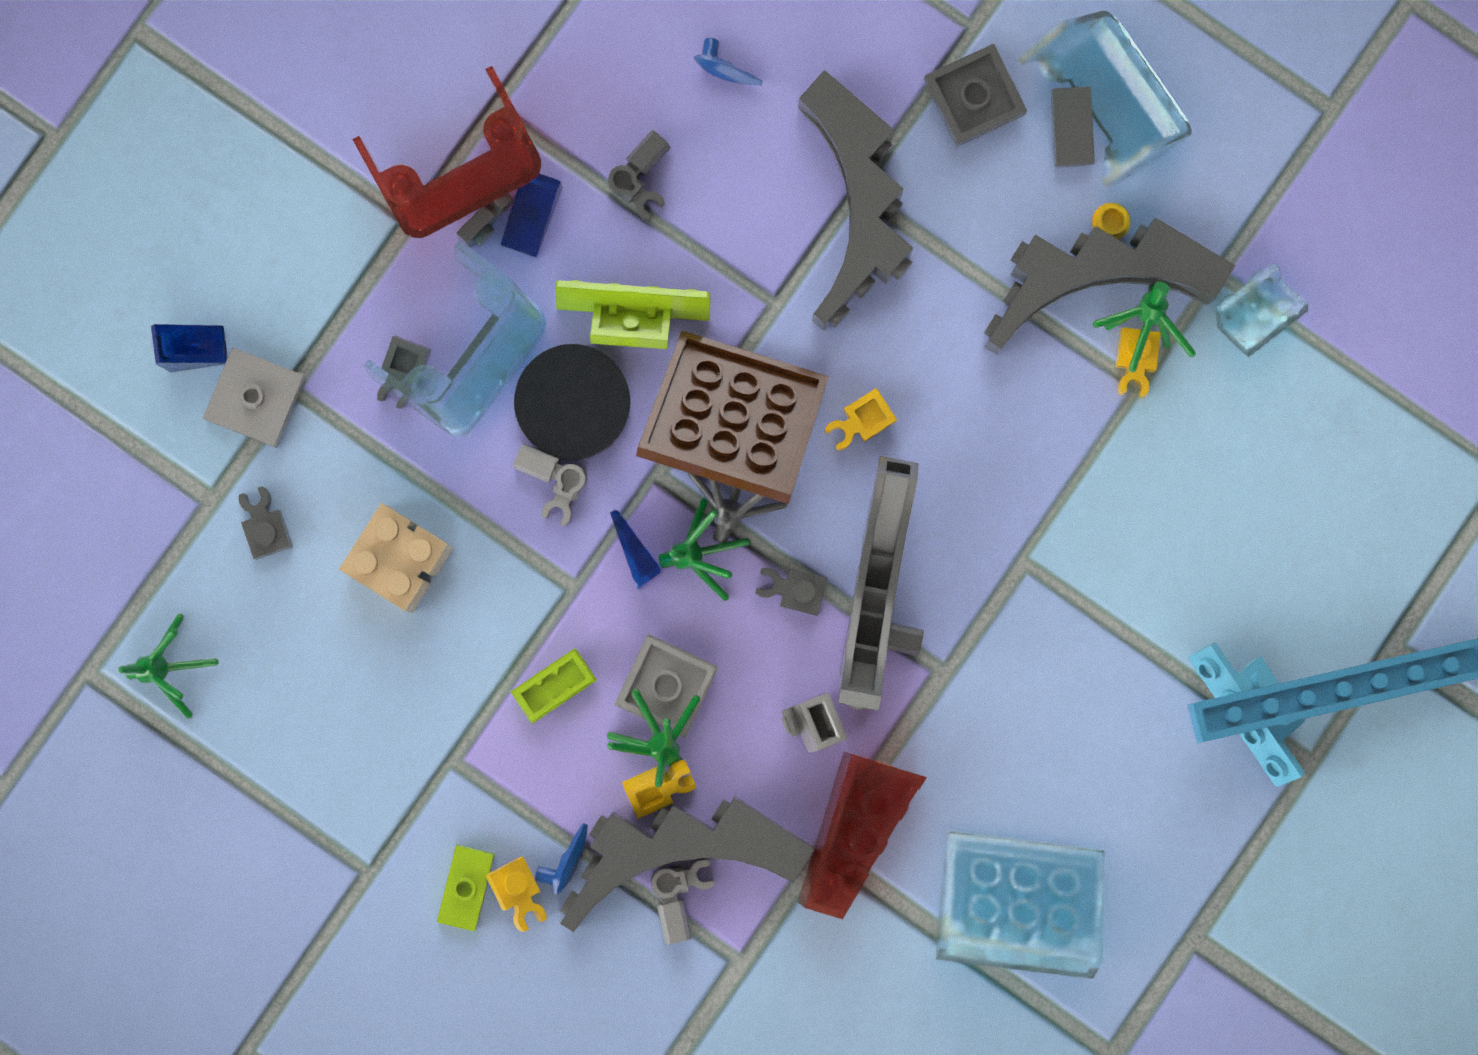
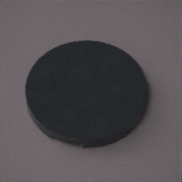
M580 344L555 346L537 355L521 373L514 394L515 415L526 438L542 452L562 460L588 459L607 450L623 431L630 413V392L622 371L606 354L595 348Z

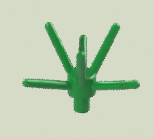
M1158 281L1154 285H1149L1148 293L1143 295L1140 304L1136 307L1093 322V327L1099 328L1104 326L1106 330H1111L1135 316H1138L1144 322L1129 365L1130 372H1135L1152 325L1158 324L1165 348H1170L1171 346L1170 332L1188 356L1194 357L1196 355L1195 350L1166 315L1169 307L1166 297L1170 287L1165 282Z
M703 498L699 503L685 541L676 543L672 546V550L659 554L658 561L662 568L676 566L680 570L691 568L724 601H727L729 595L707 572L727 579L732 577V573L720 567L702 562L703 555L747 546L751 543V540L743 538L700 547L696 540L718 515V511L713 509L702 520L708 504L707 499Z
M177 614L161 642L149 656L140 657L135 664L120 666L118 671L121 674H125L126 678L130 680L138 679L142 683L153 682L181 713L190 719L193 714L182 701L183 693L164 679L168 671L217 666L219 661L216 658L167 663L162 655L177 636V629L184 619L183 614Z
M634 689L632 695L653 736L649 741H644L609 732L607 733V738L620 743L609 742L607 747L610 750L653 757L658 763L655 786L661 787L666 765L670 767L673 763L683 760L679 755L680 747L676 740L698 705L700 697L698 695L693 696L673 730L671 720L665 718L663 720V732H661L640 691Z

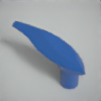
M706 38L702 54L694 56L697 64L713 76L729 82L762 86L763 81L737 68L731 62L717 57L719 41L715 38Z
M583 823L576 832L567 851L561 856L557 870L542 866L538 867L535 875L536 882L553 885V892L555 894L560 893L566 887L580 861L586 841L587 824Z

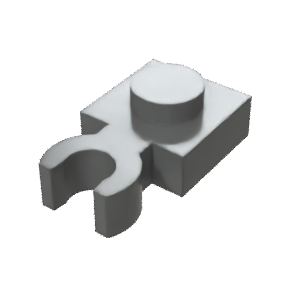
M502 187L485 206L483 205L456 232L458 238L469 249L475 243L479 247L482 246L494 234L495 229L492 226L515 202L514 198Z
M392 336L380 373L390 376L388 383L383 384L379 388L377 400L385 401L388 392L395 390L399 395L396 408H404L409 401L407 384L409 383L414 386L420 384L432 349L399 336Z
M263 486L258 488L261 500L257 505L250 504L247 494H239L240 506L249 512L252 518L241 522L253 559L256 560L293 547L282 512L278 509L269 512L271 494Z
M771 568L761 569L760 574L770 576L773 579V587L769 590L756 588L755 593L758 596L770 598L776 594L781 595L780 607L818 616L827 581L826 577L789 568L787 579L780 578L779 574Z

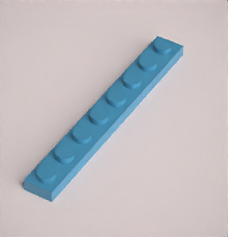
M1478 638L1187 704L1197 744L1478 679Z

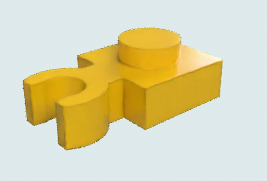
M1125 327L1120 329L1115 367L1126 369V375L1118 383L1117 390L1119 395L1126 394L1127 384L1130 381H1134L1139 385V398H1144L1147 395L1149 381L1144 376V373H1154L1156 371L1161 337L1160 332H1149L1135 372H1130L1129 365L1141 330Z
M875 388L843 409L848 417L846 421H832L826 426L824 431L826 434L831 433L835 429L844 432L845 439L835 446L837 451H842L849 447L853 436L859 434L863 442H866L896 423L897 419L878 389Z
M685 760L677 761L669 767L668 771L665 772L661 787L655 786L657 767L622 782L637 819L673 804L671 794L676 792L681 794L688 793L697 787L692 775H687L691 772Z
M523 856L517 857L485 875L501 909L508 910L514 907L513 921L519 931L525 932L529 930L525 922V915L529 911L535 914L538 922L547 920L543 907L533 903L531 899L533 895L541 891Z

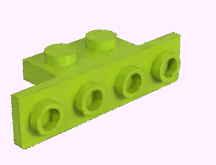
M557 280L555 285L557 310L593 312L590 332L591 344L668 349L671 318L709 321L711 294L707 291L668 289L657 286H629L618 283H590L579 280Z

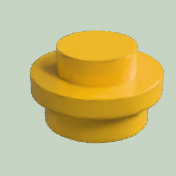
M1117 203L1101 205L1096 209L1091 220L1092 229L1096 226L1118 240L1126 235L1131 224L1128 211Z

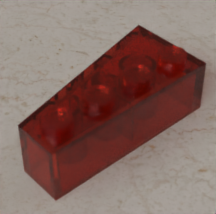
M844 751L798 903L806 909L843 920L868 878L871 867L877 857L884 851L888 844L887 840L899 820L903 819L909 808V803L917 790H920L927 777Z

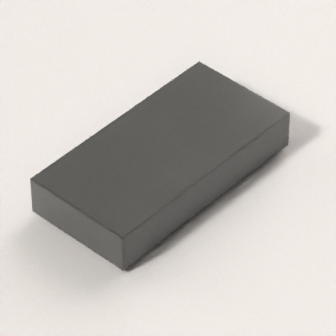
M1091 86L1052 89L1051 109L1054 167L1094 165Z

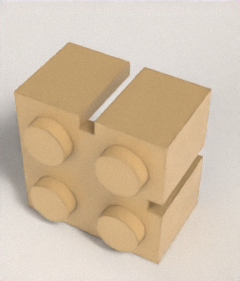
M381 503L339 570L404 611L413 613L431 585L430 582L419 577L422 571L436 577L454 547L418 526V524L394 509Z

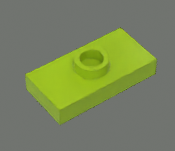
M574 648L510 692L531 724H534L598 680L577 648Z
M459 844L455 846L437 923L473 932L477 930L488 885L485 875L491 872L495 853Z

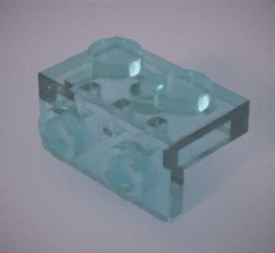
M1274 263L1265 271L1260 270L1249 279L1247 285L1238 292L1225 296L1218 304L1215 314L1217 328L1249 358L1309 310L1308 303L1282 280L1281 268Z

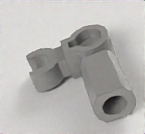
M523 444L519 449L513 468L547 483H550L552 479L556 480L552 492L556 493L555 497L544 505L542 517L548 518L552 508L559 507L564 513L560 525L566 526L572 518L570 504L572 500L577 502L581 490L587 483L585 470L575 464L561 466L558 464V458Z
M697 860L692 863L689 869L683 870L682 865L672 868H661L652 875V890L661 897L662 903L657 905L666 945L691 939L683 899H677V894L688 892L687 887L689 886L705 890L715 885L714 880L702 882L697 878V871L701 867L709 866L710 860Z

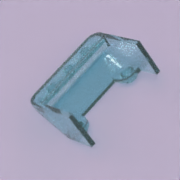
M1103 10L1063 20L1018 58L1021 65L1039 61L1042 74L1051 82L1056 81L1061 84L1069 82L1072 87L1091 86L1092 117L1110 141V144L1105 147L1106 157L1104 162L1111 173L1101 180L1105 187L1132 176L1179 145L1192 134L1190 123L1124 27L1108 11Z
M458 241L454 246L455 260L480 278L476 285V298L483 308L492 313V316L447 376L432 366L421 365L412 369L404 380L400 382L371 360H368L364 365L368 377L443 431L456 437L465 436L476 427L543 337L546 329V319L543 312L514 281L468 246Z

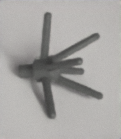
M688 473V476L718 511L717 517L713 520L717 524L713 539L717 542H727L731 529L738 528L741 518L773 512L787 507V503L783 502L753 507L764 497L758 494H754L741 505L737 502L741 489L733 487L729 499H722L717 481L709 479L711 492L698 475Z

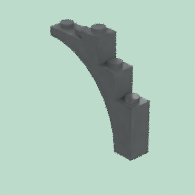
M825 70L800 96L798 109L819 130L835 156L845 182L850 211L849 241L844 262L830 292L814 312L812 321L823 331L830 323L836 327L850 311L846 305L855 295L862 298L876 282L872 278L873 275L886 284L892 276L897 280L900 279L913 263L908 259L911 256L913 247L882 221L883 218L890 221L903 205L900 198L904 188L872 162L875 159L880 163L891 151L894 145L890 141L892 140L894 129Z
M1156 217L1148 227L1143 224L1139 226L1129 242L1130 245L1135 247L1134 249L1096 226L1088 236L1081 233L1070 250V253L1075 255V258L1035 234L1030 244L1024 241L1021 242L1010 260L1016 264L1010 275L1022 281L1023 284L1021 285L1015 281L1008 292L1004 302L1009 304V307L1003 317L997 314L994 315L983 333L990 337L984 347L997 355L1013 333L1036 312L1064 296L1095 286L1117 283L1154 285L1156 282L1161 281L1168 284L1170 290L1183 293L1208 305L1216 299L1236 265Z
M883 456L879 457L864 529L861 557L852 596L851 614L840 669L841 681L838 703L847 704L859 710L867 708L879 710L898 577L918 480V463Z
M736 796L733 797L730 803L723 799L711 820L717 823L714 829L676 804L672 806L670 811L662 807L650 826L656 831L654 836H651L616 812H612L608 819L601 815L589 835L595 839L590 848L603 855L600 861L593 857L581 876L587 881L581 892L577 894L572 890L559 910L565 914L560 924L574 932L591 909L617 886L644 871L671 862L700 858L736 860L767 869L794 883L815 849L812 845Z

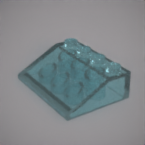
M949 831L938 918L936 959L1093 979L1103 962L1105 851Z

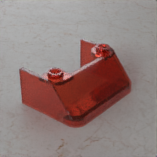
M493 66L486 68L485 74L503 108L490 114L483 126L484 137L491 150L423 185L416 171L402 164L394 165L381 172L364 139L361 136L352 139L399 226L410 237L424 238L534 180L541 170V157Z

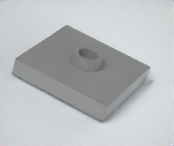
M232 347L203 419L277 448L306 377Z
M647 634L614 705L645 719L632 695V691L638 689L658 726L663 728V720L669 718L673 730L693 696L698 695L700 701L679 735L686 738L718 670V666Z

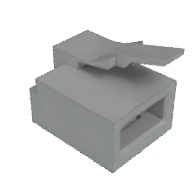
M829 693L816 696L782 711L784 717L781 720L787 734L791 733L792 737L801 734L808 753L820 751L848 739Z

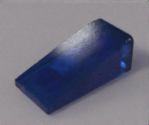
M524 169L501 240V246L537 258L563 188L561 181L529 169Z
M614 509L610 512L636 588L640 591L660 577L663 570L621 513Z

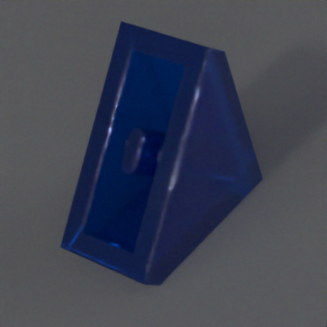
M151 325L155 363L170 373L225 365L228 356L223 325Z

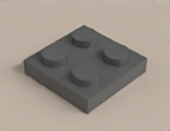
M994 43L924 76L925 84L956 147L1017 120L1027 113L1024 103Z

